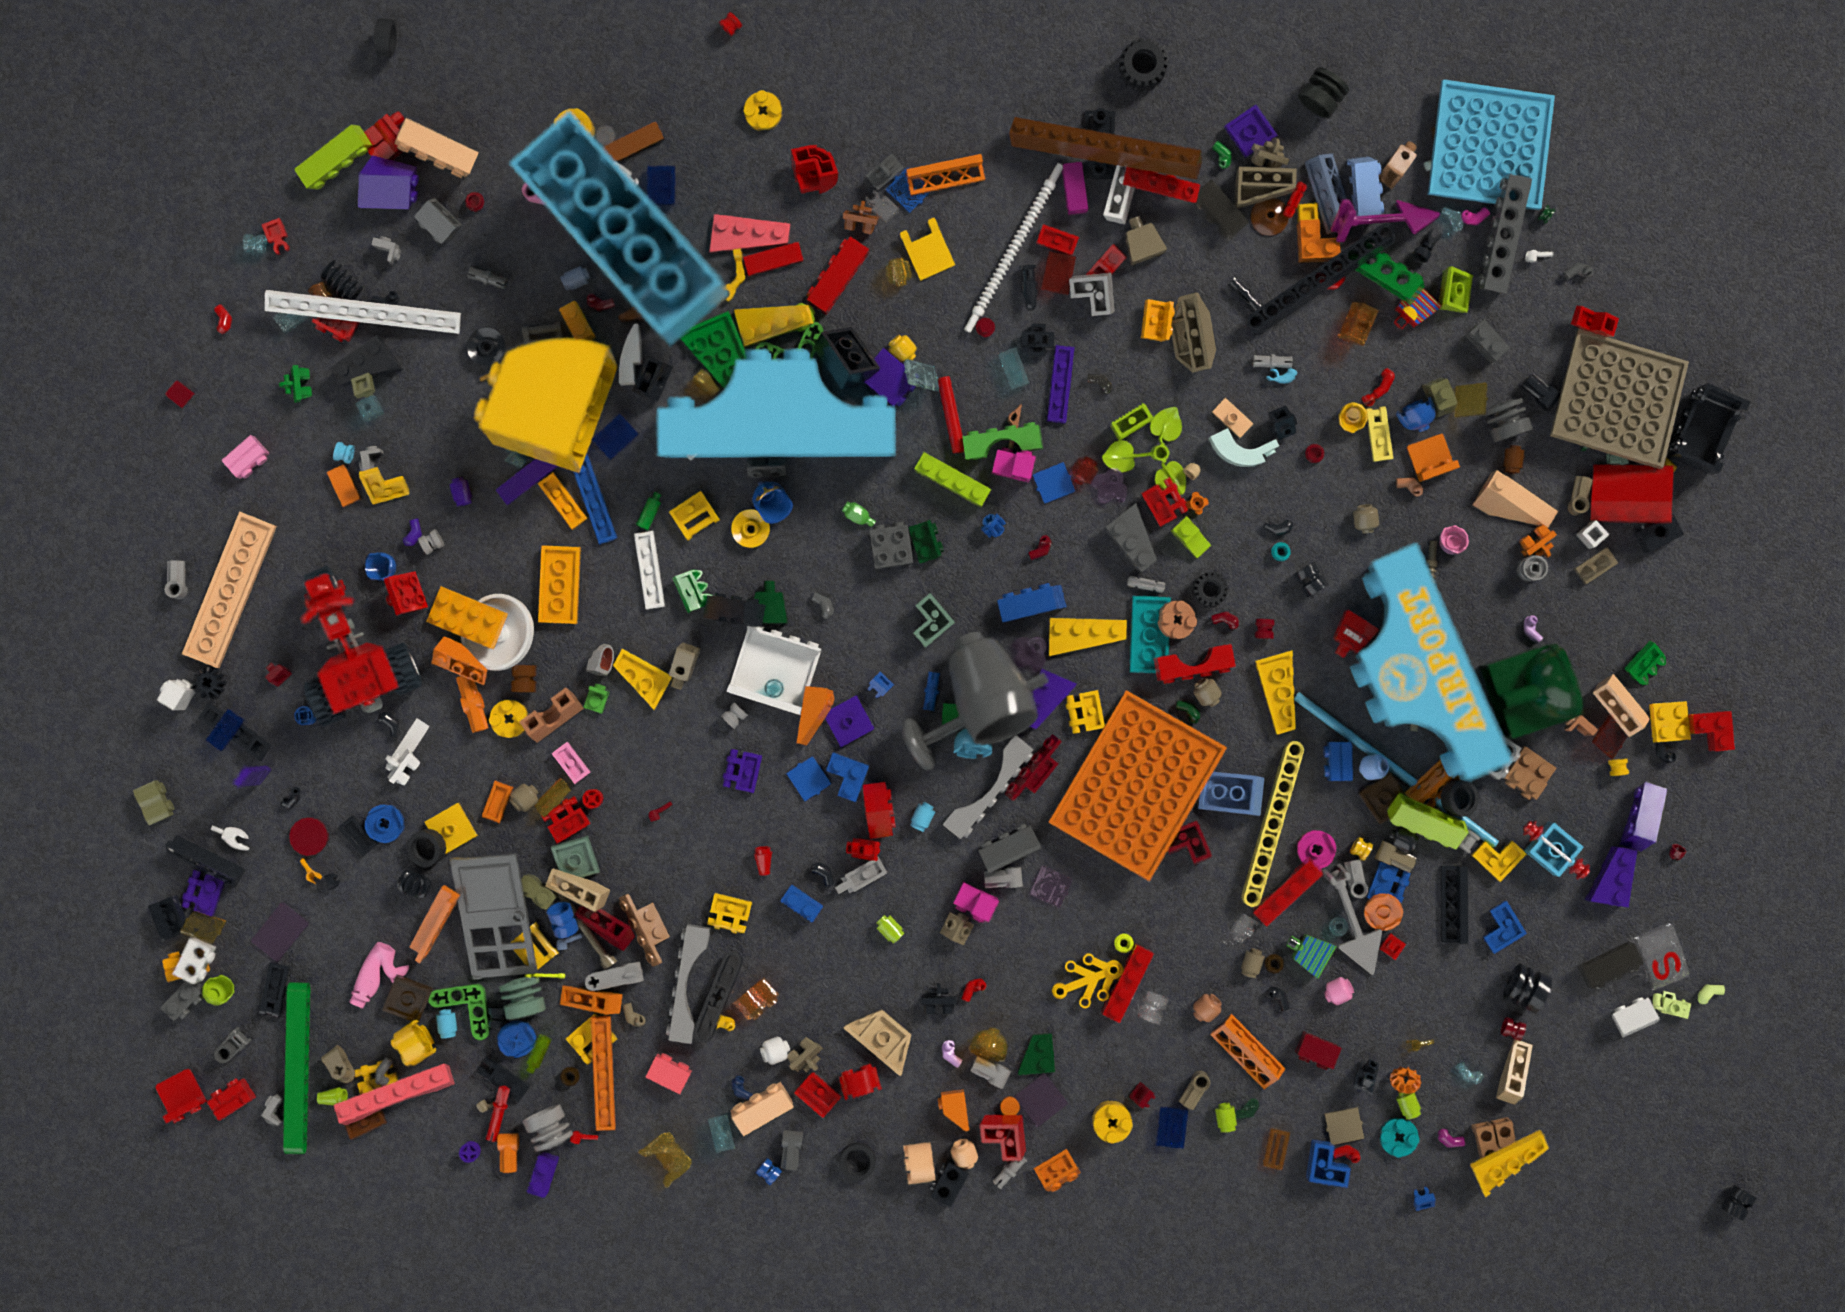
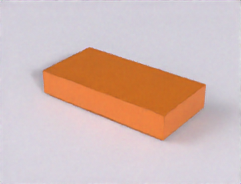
M345 464L327 472L343 507L361 500Z
M494 781L481 817L501 823L510 799V793L514 787Z

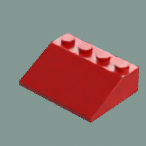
M1594 465L1591 522L1597 520V522L1672 524L1674 465H1664L1662 469L1648 465Z

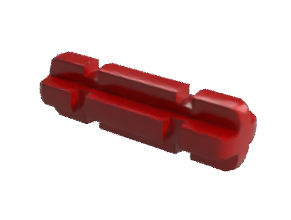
M1302 182L1297 183L1296 189L1293 191L1283 211L1284 216L1292 218L1307 188L1306 184Z

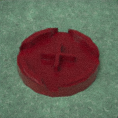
M312 817L302 818L295 822L290 830V844L299 854L306 856L316 855L323 851L328 843L329 834L326 829L327 827L319 819Z

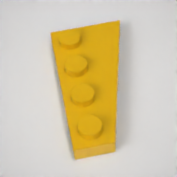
M809 305L734 310L742 342L746 347L814 324Z
M1538 1130L1470 1164L1484 1196L1487 1197L1491 1194L1490 1190L1496 1186L1500 1187L1505 1183L1504 1180L1512 1173L1514 1175L1517 1174L1525 1163L1530 1164L1548 1150L1549 1147L1543 1133Z

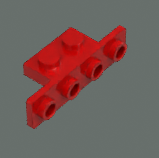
M1126 167L1122 183L1125 186L1191 203L1197 202L1200 184L1178 179L1174 175H1163L1158 172Z

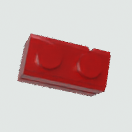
M236 1078L226 1084L228 1088L224 1091L219 1089L210 1095L212 1098L207 1101V1104L219 1121L256 1098V1095L244 1078L239 1081Z

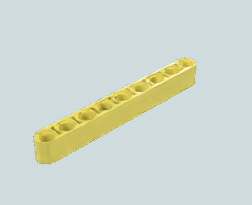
M1290 741L1284 747L1243 888L1242 901L1250 907L1257 906L1262 899L1304 753L1303 745L1297 741ZM1293 744L1298 746V753L1296 755H1292L1289 751L1290 746ZM1287 763L1293 765V770L1289 774L1284 771V766ZM1282 781H1285L1288 785L1285 792L1279 790V784ZM1276 800H1281L1283 804L1280 810H1275L1273 807ZM1275 818L1277 826L1270 829L1268 822L1270 819ZM1265 837H1270L1272 840V844L1269 847H1264L1263 845ZM1265 855L1266 863L1259 866L1257 862L1258 857ZM1255 874L1261 875V881L1258 884L1252 882V877ZM1254 892L1256 899L1250 903L1247 901V895Z

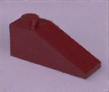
M581 905L574 913V916L623 952L635 937L630 926L602 909L593 911Z

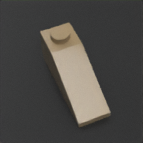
M556 869L551 870L545 887L593 911L604 907L610 893V889L594 881Z
M1513 1040L1499 1081L1497 1099L1515 1105L1523 1098L1533 1045Z

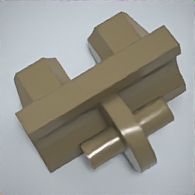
M1274 137L1270 142L1265 141L1264 146L1254 143L1251 149L1254 151L1251 161L1257 166H1263L1267 158L1270 159L1267 164L1268 168H1280L1282 163L1287 165L1289 159L1284 157V153H1282L1284 147L1280 145L1278 138Z
M806 1037L800 1043L801 1047L805 1050L801 1055L796 1050L788 1054L787 1059L791 1063L789 1067L793 1071L799 1072L802 1068L805 1072L811 1068L815 1071L819 1069L816 1063L820 1060V1057L817 1054L823 1048L820 1044Z

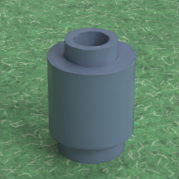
M579 266L565 272L560 278L567 291L588 284L590 275L586 268L583 269Z

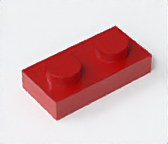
M1043 224L1036 244L1073 256L1079 237Z

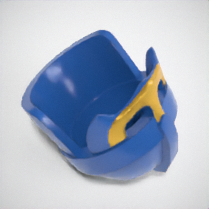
M758 482V486L754 490L752 502L762 519L767 523H777L785 519L792 511L793 503L783 487L776 482Z

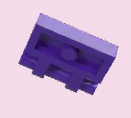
M731 749L726 759L728 762L726 772H723V786L730 788L731 781H737L735 789L755 793L763 755L743 751L741 759L737 758L738 750ZM735 764H740L738 775L733 774Z
M194 869L192 876H189L188 888L183 893L181 906L189 908L190 903L194 902L196 903L194 911L212 917L215 914L225 882L209 874H206L204 880L199 878L201 871ZM197 885L201 886L199 896L193 895Z

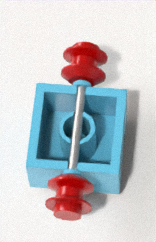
M1534 820L1532 822L1528 821L1523 826V835L1529 834V840L1532 841L1524 852L1552 875L1560 877L1568 866H1570V874L1574 872L1577 874L1576 879H1584L1589 874V864L1583 865L1582 858L1574 860L1584 847L1554 822H1547L1544 827H1537V821Z

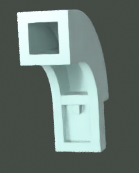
M1228 428L1209 438L1213 449L1223 460L1241 467H1252L1264 463L1263 454L1265 457L1270 456L1279 447L1275 439L1256 449L1242 448L1233 440Z

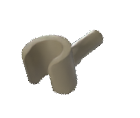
M484 1099L477 1103L476 1107L480 1112H485L493 1107V1102L487 1104Z

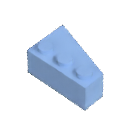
M1371 157L1347 160V166L1351 165L1352 177H1349V181L1353 185L1352 202L1356 215H1382L1381 213H1384V204L1380 201V194L1383 193L1382 183L1379 182V175H1381L1380 163Z

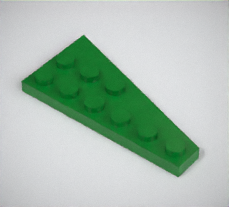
M729 311L692 326L680 337L725 390L733 378L736 360H745V348Z

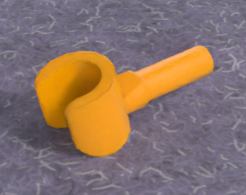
M304 859L300 860V863L307 872V881L316 884L314 877L322 879L321 874L313 871Z

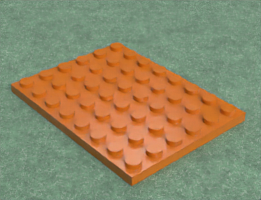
M1126 690L1049 823L1150 882L1227 747Z

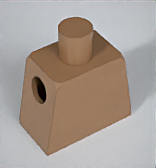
M1408 141L1405 146H1399L1381 171L1379 181L1393 189L1417 156L1414 153L1417 149L1414 143Z

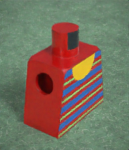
M1423 289L1412 305L1400 300L1395 308V311L1400 316L1394 321V324L1401 330L1408 323L1412 327H1416L1442 306Z

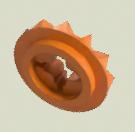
M1400 1066L1391 1073L1390 1082L1397 1091L1411 1094L1420 1088L1421 1076L1417 1075L1416 1070H1410L1409 1066L1407 1068ZM1404 1076L1408 1077L1406 1084H1404Z

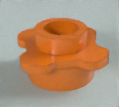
M1194 492L1190 501L1186 502V506L1188 509L1194 510L1195 514L1200 515L1203 512L1202 509L1208 505L1209 501L1207 498L1200 496L1198 492Z

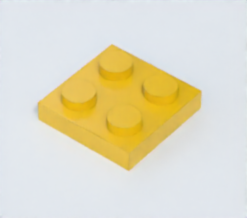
M1687 701L1649 704L1653 743L1691 740Z

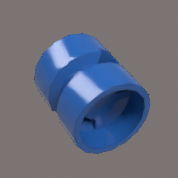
M559 902L548 908L547 915L552 924L551 927L555 937L567 938L578 931L579 927L576 919L573 918L574 913L570 903Z

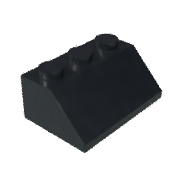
M852 327L820 333L814 350L841 390L858 387L880 370L879 365Z

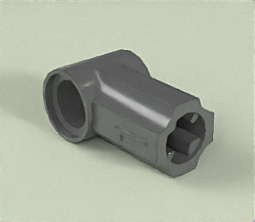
M783 1131L781 1168L797 1170L803 1132Z

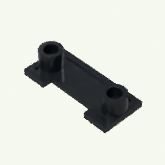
M1104 108L1085 110V128H1091V131L1115 135V111H1107ZM1101 115V116L1103 117V119H1102V120H1099V119H1098V116ZM1091 160L1090 162L1084 161V179L1113 180L1114 165ZM1101 168L1102 171L1097 172L1096 169Z

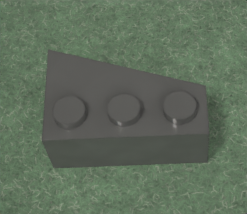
M1136 503L1104 528L1139 573L1157 561Z

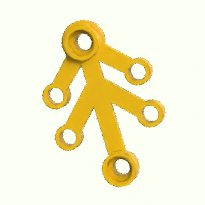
M1086 953L1083 956V962L1086 965L1093 964L1103 969L1095 973L1077 965L1073 960H1068L1065 963V969L1068 972H1076L1085 977L1065 985L1063 983L1054 984L1052 994L1054 997L1062 999L1067 995V992L1087 985L1084 995L1079 999V1004L1082 1008H1088L1098 980L1105 978L1102 989L1097 992V998L1100 1001H1106L1109 997L1108 991L1113 980L1118 979L1122 974L1123 967L1120 962L1110 960L1106 963L1095 958L1091 953ZM1086 956H1091L1092 961L1087 963L1085 961ZM1069 963L1074 964V968L1072 970H1069L1067 968V965ZM1116 967L1117 972L1114 974L1111 973L1110 968ZM1058 988H1062L1064 990L1061 995L1056 993V990ZM1100 992H1105L1106 997L1100 998ZM1083 999L1088 1000V1004L1085 1006L1081 1004Z

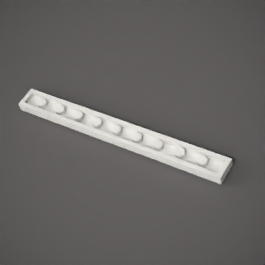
M266 290L265 311L458 334L460 332L461 313L271 290Z

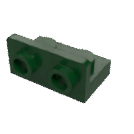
M927 520L926 522L908 527L920 564L942 557L941 553L944 552L941 541L937 542L935 534H938L935 523Z

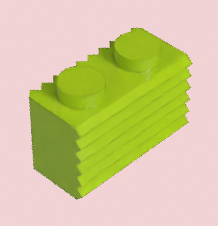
M1142 403L1135 407V409H1132L1131 412L1129 411L1122 415L1121 418L1119 417L1118 420L1112 421L1110 427L1118 440H1122L1151 422L1154 418L1146 405Z

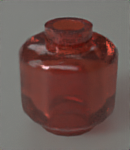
M1088 456L1077 458L1070 469V473L1073 476L1072 480L1079 485L1092 483L1099 471L1096 466L1098 463Z

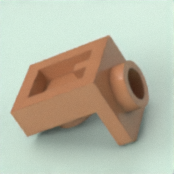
M1582 715L1566 721V726L1564 727V730L1571 732L1578 726L1576 729L1584 736H1593L1598 731Z

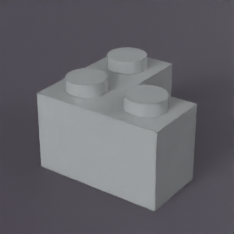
M1111 273L1079 275L1069 279L1071 298L1090 297L1092 316L1109 315L1115 311Z

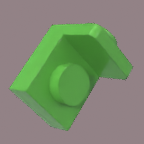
M595 683L594 686H589L588 688L589 692L583 708L603 714L610 692L605 690L606 686Z

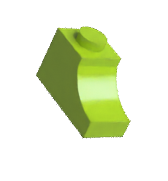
M1187 516L1171 530L1196 559L1211 546Z

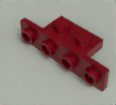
M1053 734L1048 737L1040 750L1032 756L1027 766L1021 769L1015 781L1009 784L1005 795L1012 801H1015L1025 787L1035 794L1057 767L1058 763L1050 756L1062 741Z

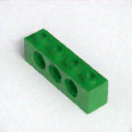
M1368 243L1365 246L1366 249H1372L1374 247L1370 243ZM1384 252L1371 258L1376 260L1375 263H1364L1355 269L1409 305H1412L1425 287L1421 275L1416 272L1411 273L1404 264L1400 262L1395 263ZM1352 254L1349 259L1356 260L1359 255ZM1384 269L1392 270L1389 274L1382 273ZM1400 279L1408 280L1405 284L1398 283Z

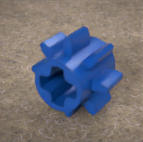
M989 514L984 517L982 521L984 526L981 529L989 538L991 536L998 537L1004 532L1003 525L1006 522L998 514L995 516Z

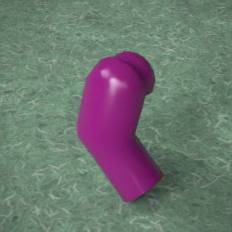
M1440 1129L1438 1131V1140L1446 1147L1465 1146L1464 1137H1452L1448 1134L1447 1129Z

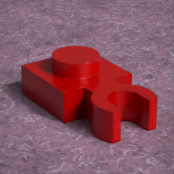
M280 218L262 224L268 243H275L273 249L276 254L280 255L279 247L282 245L286 251H290L289 245L283 240L288 235Z

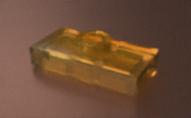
M559 778L538 800L535 808L540 815L545 817L555 806L560 804L561 800L571 789L562 778Z

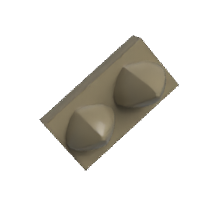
M1608 547L1574 568V570L1585 585L1618 564Z

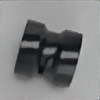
M504 1006L488 1007V1014L490 1015V1020L488 1021L489 1028H502L508 1023L504 1013Z

